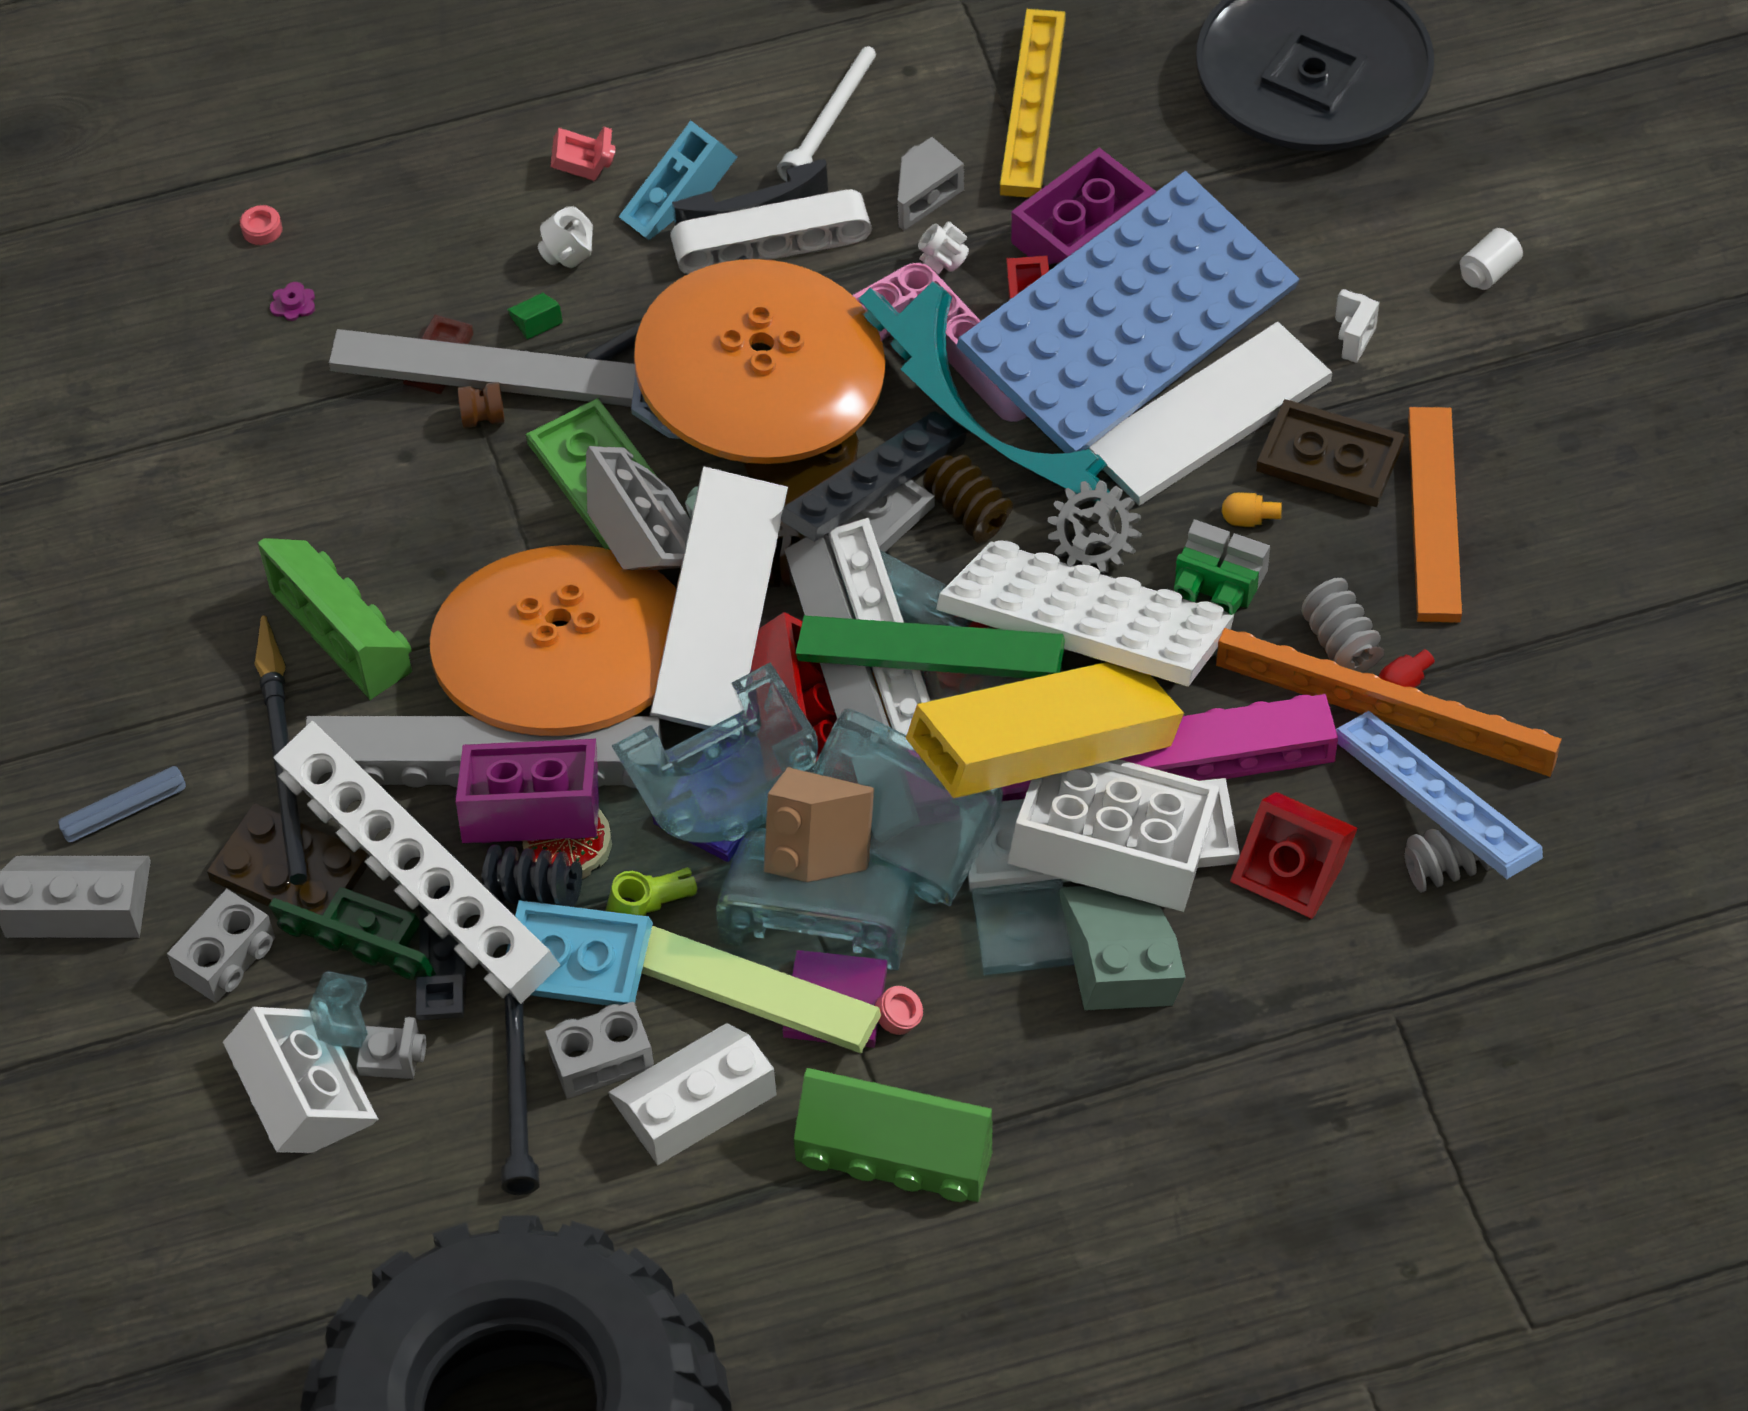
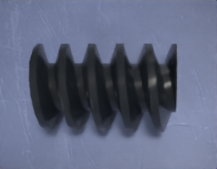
M491 845L489 847L482 868V885L499 902L507 900L509 903L518 904L520 900L574 907L579 899L583 878L582 866L577 860L570 866L567 853L559 852L553 862L550 851L542 850L536 861L533 849L525 848L519 859V852L516 847L509 846L505 850L504 855H502L500 845Z

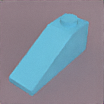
M690 121L619 217L650 240L674 221L672 202L713 190L737 156L694 122Z

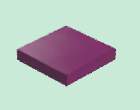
M797 950L792 976L875 1006L877 999L884 993L888 964L887 960ZM877 1022L865 1047L875 1048L879 1022ZM783 1025V1038L831 1043Z

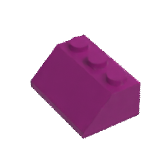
M1097 148L1012 211L1011 243L1028 257L1048 256V264L1061 263L1139 204L1156 194V191L1101 148Z
M596 739L463 745L456 795L462 843L597 837L599 792Z

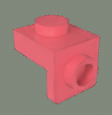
M603 127L597 139H593L559 128L553 137L551 168L596 181L602 169L610 167L615 155V145L611 144L612 129Z

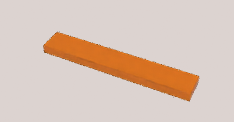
M1409 407L1408 426L1417 622H1461L1462 602L1452 409Z

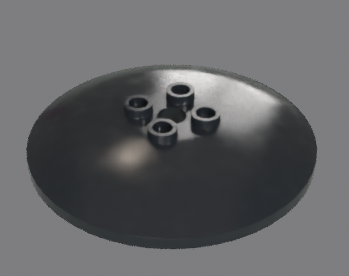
M1221 0L1211 11L1200 31L1197 42L1196 65L1200 84L1211 104L1225 119L1243 132L1262 141L1285 148L1307 151H1333L1352 148L1378 140L1393 132L1410 119L1423 103L1431 86L1434 71V51L1430 35L1424 23L1404 0ZM1313 68H1316L1321 70L1323 73L1318 75H1311L1306 73L1305 71H1309Z

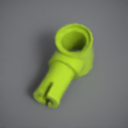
M688 867L654 878L651 875L645 876L636 871H624L613 880L606 911L646 916V913L659 910L661 904L696 895L697 885L694 876L691 877L692 872ZM622 898H632L636 902H628Z

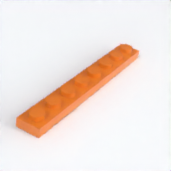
M1224 628L1218 641L1216 666L1303 695L1316 696L1326 694L1330 704L1360 714L1370 711L1384 722L1551 777L1554 770L1561 739L1551 736L1544 730L1530 729L1509 722L1501 716L1488 715L1467 708L1456 701H1445L1424 694L1414 687H1403L1382 680L1371 673L1351 670L1339 666L1332 660L1318 659L1300 653L1292 647L1279 646L1258 639L1247 632H1236Z

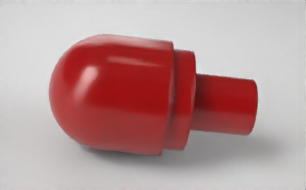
M1426 649L1414 657L1407 654L1403 657L1399 656L1380 671L1378 677L1403 687L1416 688L1424 679L1423 671L1433 665L1435 660Z

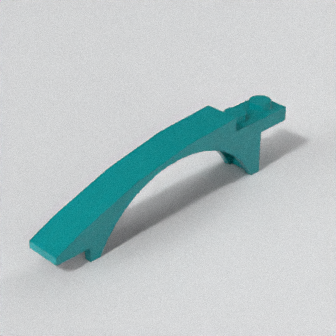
M932 281L901 313L882 294L871 287L859 298L868 309L863 314L865 318L878 331L881 332L886 328L895 338L890 343L891 346L908 361L901 370L951 418L1010 460L1063 488H1069L1078 494L1081 492V482L1086 481L1092 490H1095L1099 481L1096 475L1107 465L1100 455L1094 454L1090 449L1072 453L1046 454L1015 448L989 434L967 410L956 390L948 366L946 327L952 296L943 287Z

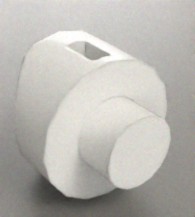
M566 207L542 223L540 231L543 240L539 242L538 249L542 257L549 264L556 265L560 262L566 267L573 268L591 256L593 225L576 207ZM572 221L573 226H571L567 230L564 229V227Z

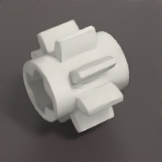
M949 221L943 228L938 224H933L924 232L918 243V248L924 252L919 259L937 274L942 271L943 267L949 272H953L963 263L968 254V247L963 244L967 236Z

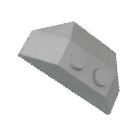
M589 446L586 451L587 513L621 567L629 570L681 568L691 520L671 489L649 469L633 461V455L625 448Z

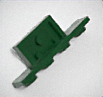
M339 887L323 916L273 898L268 905L278 920L277 926L291 936L300 937L304 934L314 938L321 946L331 951H338L339 948L350 951L357 959L368 965L375 966L379 962L390 966L395 973L408 980H414L416 977L435 976L436 974L423 953L407 947L421 924L416 914L343 887Z

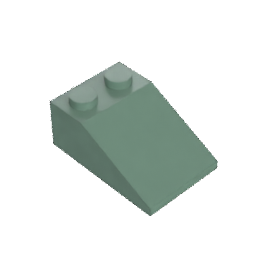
M1091 886L1061 887L1059 894L1084 1010L1173 1006L1186 976L1177 938L1161 907L1157 904L1124 895H1117L1113 892Z

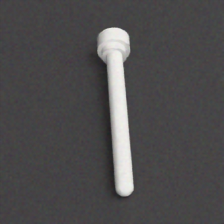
M867 46L860 51L800 147L784 155L777 167L778 173L784 181L787 182L786 169L813 162L812 156L873 62L876 53L872 47Z

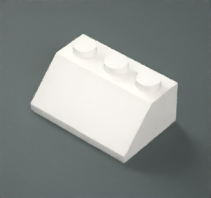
M252 1007L223 1041L233 1066L238 1072L251 1103L255 1107L276 1152L313 1153L373 1125L378 1120L323 1011Z
M728 1023L608 1092L611 1100L657 1165L777 1095L774 1068L749 1034Z

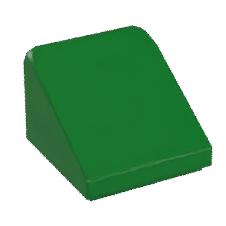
M545 293L536 295L507 309L508 314L527 340L563 323L560 305Z

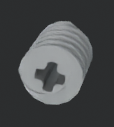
M1333 578L1320 584L1308 594L1303 602L1301 611L1304 619L1309 622L1312 632L1317 635L1320 645L1325 648L1328 658L1339 666L1362 673L1373 667L1384 656V649L1377 647L1381 637L1378 631L1371 630L1373 625L1370 618L1363 617L1364 608L1362 605L1355 604L1356 596L1354 592L1347 591V581L1343 578Z
M1442 827L1440 832L1432 828L1427 830L1423 837L1418 834L1408 837L1404 854L1405 862L1411 880L1420 893L1426 891V877H1430L1436 887H1440L1443 885L1442 872L1446 871L1450 879L1455 882L1460 879V866H1463L1470 877L1474 876L1477 872L1476 861L1478 860L1486 871L1493 869Z

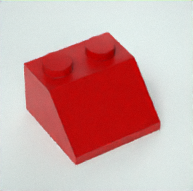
M1275 792L1261 800L1230 882L1312 919L1340 873L1358 828Z

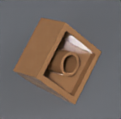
M788 767L768 793L764 872L810 882L866 870L869 866L874 788Z

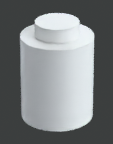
M1493 229L1461 258L1460 269L1464 281L1475 288L1489 289L1521 260L1523 250L1519 241L1512 233L1505 229Z

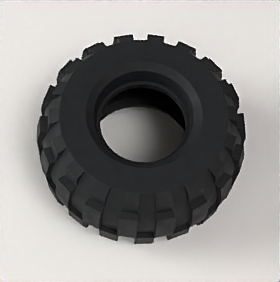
M537 1215L502 1216V1220H499V1230L470 1235L467 1222L433 1233L435 1248L416 1258H413L408 1251L403 1253L400 1250L373 1270V1291L367 1297L359 1293L354 1300L347 1297L328 1323L325 1336L327 1348L324 1359L312 1357L300 1405L301 1411H437L455 1392L487 1373L518 1365L543 1364L562 1367L593 1380L597 1393L596 1411H732L726 1370L717 1357L713 1334L696 1306L684 1292L675 1297L672 1279L662 1267L636 1247L629 1254L621 1248L615 1251L612 1240L603 1230L571 1221L570 1226L562 1224L559 1232L546 1231Z

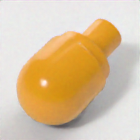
M1233 493L1224 500L1222 515L1233 526L1255 527V525H1262V519H1281L1282 502H1263V495H1257V493Z

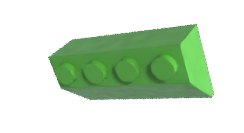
M264 538L258 542L271 593L370 700L412 673L408 655L412 652V649L406 638L399 631L393 633L386 626L384 616L374 604L369 606L365 604L354 582L348 577L342 579L336 573L337 570L333 561L324 551L318 553L304 540Z
M807 1068L794 1135L796 1161L802 1162L805 1166L814 1170L824 1171L830 1168L847 1172L850 1176L862 1181L878 1179L891 1182L906 1191H919L922 1189L940 1193L944 1198L955 1202H963L965 1200L979 1202L992 1156V1109Z

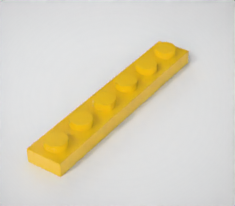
M1026 10L1000 182V195L1030 198L1041 190L1065 27V12Z

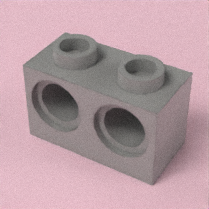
M226 889L171 948L167 956L175 977L217 1003L226 992H231L238 986L243 973L256 959H261L268 953L275 935L269 916ZM247 929V930H246L245 932H243V933L233 934L234 932H236V931H238V930ZM209 962H217L213 966L203 967Z
M634 1001L624 1005L614 1004L607 1006L599 1013L579 1020H565L556 1025L555 1028L545 1031L549 1052L567 1099L636 1076L654 1066L652 1048ZM618 1036L630 1037L629 1039L623 1042L612 1041L615 1037ZM581 1050L586 1052L579 1057L568 1056L573 1051Z

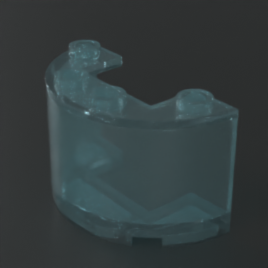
M771 662L731 683L742 711L665 751L652 725L612 745L654 819L668 834L684 841L699 843L738 840L745 833L766 823L768 793L788 767L812 773L818 752L816 732Z

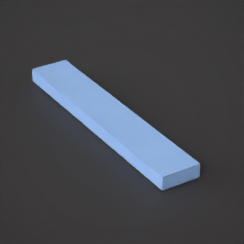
M1370 711L1336 729L1338 736L1337 744L1506 879L1543 859V850L1540 844Z

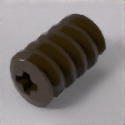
M949 455L940 457L926 470L923 477L924 488L932 493L939 503H942L944 509L949 514H953V518L960 525H963L964 530L970 536H973L977 543L986 542L994 537L1002 528L1013 510V503L1009 498H1002V491L998 487H992V481L987 476H982V471L978 466L971 465L972 461L967 455H959L955 458Z

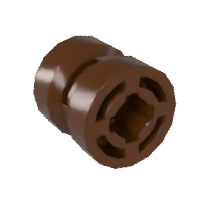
M499 382L487 383L483 390L474 389L471 386L458 387L463 428L476 427L479 422H484V420H488L492 425L505 423Z

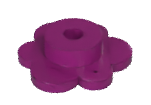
M299 282L287 284L284 289L274 291V301L270 304L271 313L278 317L285 316V319L288 321H295L299 315H311L315 310L313 302L315 298L314 291L304 289V286Z

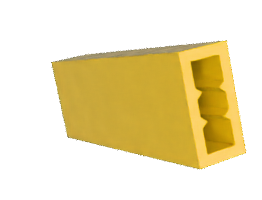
M1105 662L917 704L905 739L951 796L958 798L1171 747L1184 712L1151 675Z

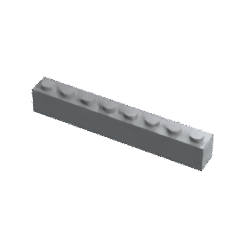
M307 716L306 726L313 720L379 785H407L409 787L450 785L458 787L462 746L466 744L596 739L598 787L602 785H626L631 788H642L646 785H660L662 734L659 717H631L603 729L564 736H537L506 731L484 723L473 716ZM332 772L322 775L317 784L327 782L332 776Z

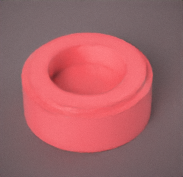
M254 206L245 211L241 216L240 226L242 234L249 243L255 245L269 244L275 241L282 232L279 213L270 206Z
M903 986L889 988L875 1003V1006L879 1007L881 1013L878 1021L879 1024L892 1034L903 1035L910 1032L920 1023L923 1017V1006L919 997L912 990Z

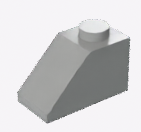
M933 137L919 146L912 147L902 156L898 192L899 227L903 231L964 191V163Z

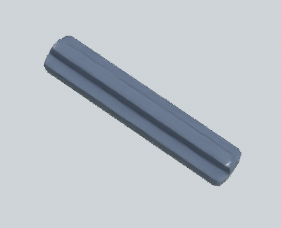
M172 766L60 818L58 821L59 828L66 841L73 842L184 790L186 787L184 778L180 770L176 766Z

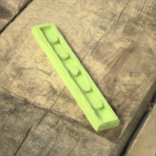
M652 926L642 973L858 1053L863 1051L881 1017L879 1007Z

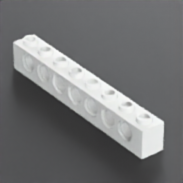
M313 720L273 757L284 770L278 776L295 795H298L303 790L312 799L307 806L325 824L332 818L341 827L336 832L338 837L353 852L361 847L370 856L365 863L383 881L390 875L399 884L394 891L412 910L420 905L429 913L424 921L442 939L450 934L459 943L454 950L472 969L478 963L489 972L484 980L502 998L510 993L521 1004L560 966L551 951ZM332 772V776L327 782L317 784L322 775ZM362 800L360 806L355 811L346 813L347 807L352 802ZM391 829L385 839L374 841L376 835L381 830ZM414 857H420L419 863L414 868L404 870L407 861ZM450 886L448 893L444 897L433 899L435 892L440 887ZM472 915H480L476 925L467 929L463 928L467 918ZM511 944L506 955L500 958H493V953L499 946Z

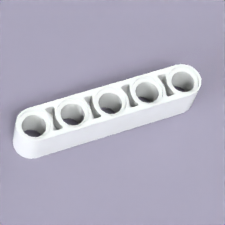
M842 190L686 220L677 224L672 229L670 236L679 269L686 274H690L710 265L734 261L743 255L748 259L773 260L855 244L866 239L870 235L872 227L862 195L855 190Z

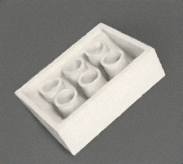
M1120 759L1033 779L1030 782L1015 824L1007 864L1184 912L1220 787Z

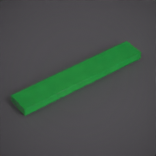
M804 615L796 656L798 661L1033 679L1060 673L1065 639L1063 634Z

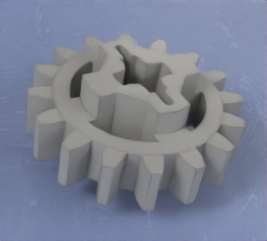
M1099 480L1095 490H1092L1089 483L1083 481L1081 482L1080 493L1077 494L1069 488L1065 490L1066 496L1069 499L1065 504L1060 501L1054 502L1053 505L1060 511L1059 516L1048 517V522L1057 526V531L1050 533L1048 539L1061 543L1054 552L1059 557L1069 554L1070 556L1066 564L1069 567L1077 566L1082 562V565L1092 567L1097 565L1100 572L1106 574L1109 570L1108 562L1113 561L1122 567L1124 562L1120 555L1124 551L1130 554L1136 552L1129 542L1131 538H1141L1142 533L1132 528V524L1139 522L1141 516L1138 513L1128 512L1135 502L1130 497L1120 501L1123 490L1115 486L1107 493V484L1104 481ZM1100 500L1096 502L1094 507L1083 510L1077 508L1087 501ZM1116 510L1121 517V534L1116 532L1113 519L1117 514ZM1084 518L1087 521L1098 522L1103 527V530L1109 534V537L1091 533L1086 527L1087 525L1081 522L1080 519ZM1069 521L1073 523L1076 534L1072 541L1073 545L1068 536ZM1105 545L1112 547L1103 554L1089 555L1097 547Z

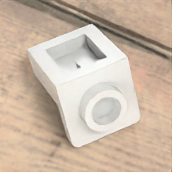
M1344 289L1338 295L1335 319L1342 323L1339 332V339L1343 340L1341 358L1357 363L1376 329L1379 302L1369 299L1365 295L1356 294Z

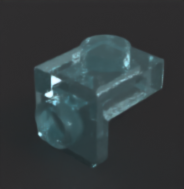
M329 971L323 974L308 1007L318 1040L332 1046L362 1047L368 1034L359 1008L368 988L364 978Z

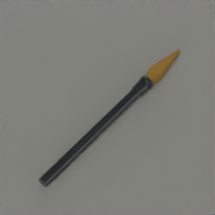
M262 616L255 666L261 677L259 685L262 689L264 703L267 706L274 757L289 743L284 707L286 682L283 674L286 666L266 616ZM274 759L289 881L291 884L300 885L307 881V872L297 797L278 777L284 770Z

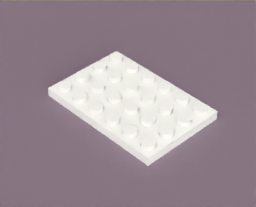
M1002 540L991 541L939 593L936 610L1001 630L1063 634L1065 639L1064 649L1188 687L1218 648V641L1224 628L1231 630L1234 614L1231 615L1223 611V608L1216 603L1206 601L1194 603L1182 599L1181 594L1172 590L1160 589L1155 591L1142 587L1139 581L1129 577H1118L1115 579L1102 575L1097 568L1089 565L1069 567L1065 563L1059 562L1060 559L1055 555L1049 553L1032 554L1019 550V546L1012 542Z

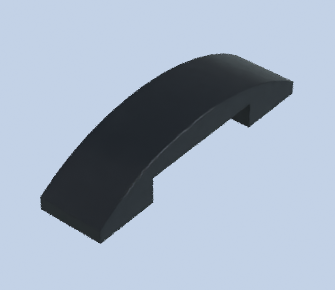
M820 159L786 169L787 182L716 203L710 191L672 202L674 225L676 226L686 220L825 194L828 192L827 163L825 159Z
M450 886L440 887L435 892L433 899L444 897L448 893ZM418 905L421 922L419 952L427 957L436 974L430 977H417V1021L463 1018L466 1003L467 963L454 950L459 943L450 934L444 939L436 934L424 921L429 913ZM467 919L463 924L464 929H467Z

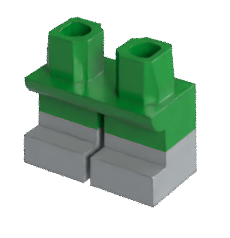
M1194 519L1188 532L1187 543L1182 554H1179L1176 560L1174 591L1181 594L1182 599L1194 603L1200 592L1212 596L1211 602L1220 605L1223 611L1231 615L1235 614L1240 606L1247 609L1268 571L1270 545L1235 533L1229 542V531Z

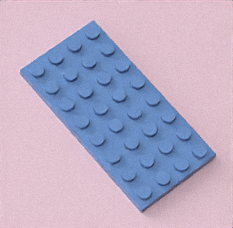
M1184 171L1158 190L1156 194L1139 204L960 336L956 347L1064 453H1072L1089 448L1294 290L1300 279L1187 171Z

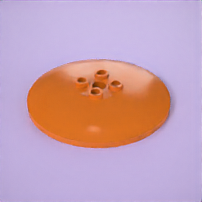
M745 259L721 262L701 268L680 278L666 288L650 305L640 323L635 341L634 366L638 386L644 400L661 423L679 438L702 451L718 457L746 463L773 464L798 461L818 455L837 446L853 435L864 424L878 402L885 374V354L879 331L863 315L866 309L843 287L831 279L801 266L774 260ZM765 343L772 349L769 351H755L751 348V345Z
M560 545L530 549L512 554L473 573L450 593L440 607L430 635V655L434 673L444 692L457 706L474 718L506 731L537 736H564L592 732L615 725L635 716L652 705L676 588L657 570L623 569L610 549L582 545ZM556 621L568 622L566 625L559 627L552 624Z

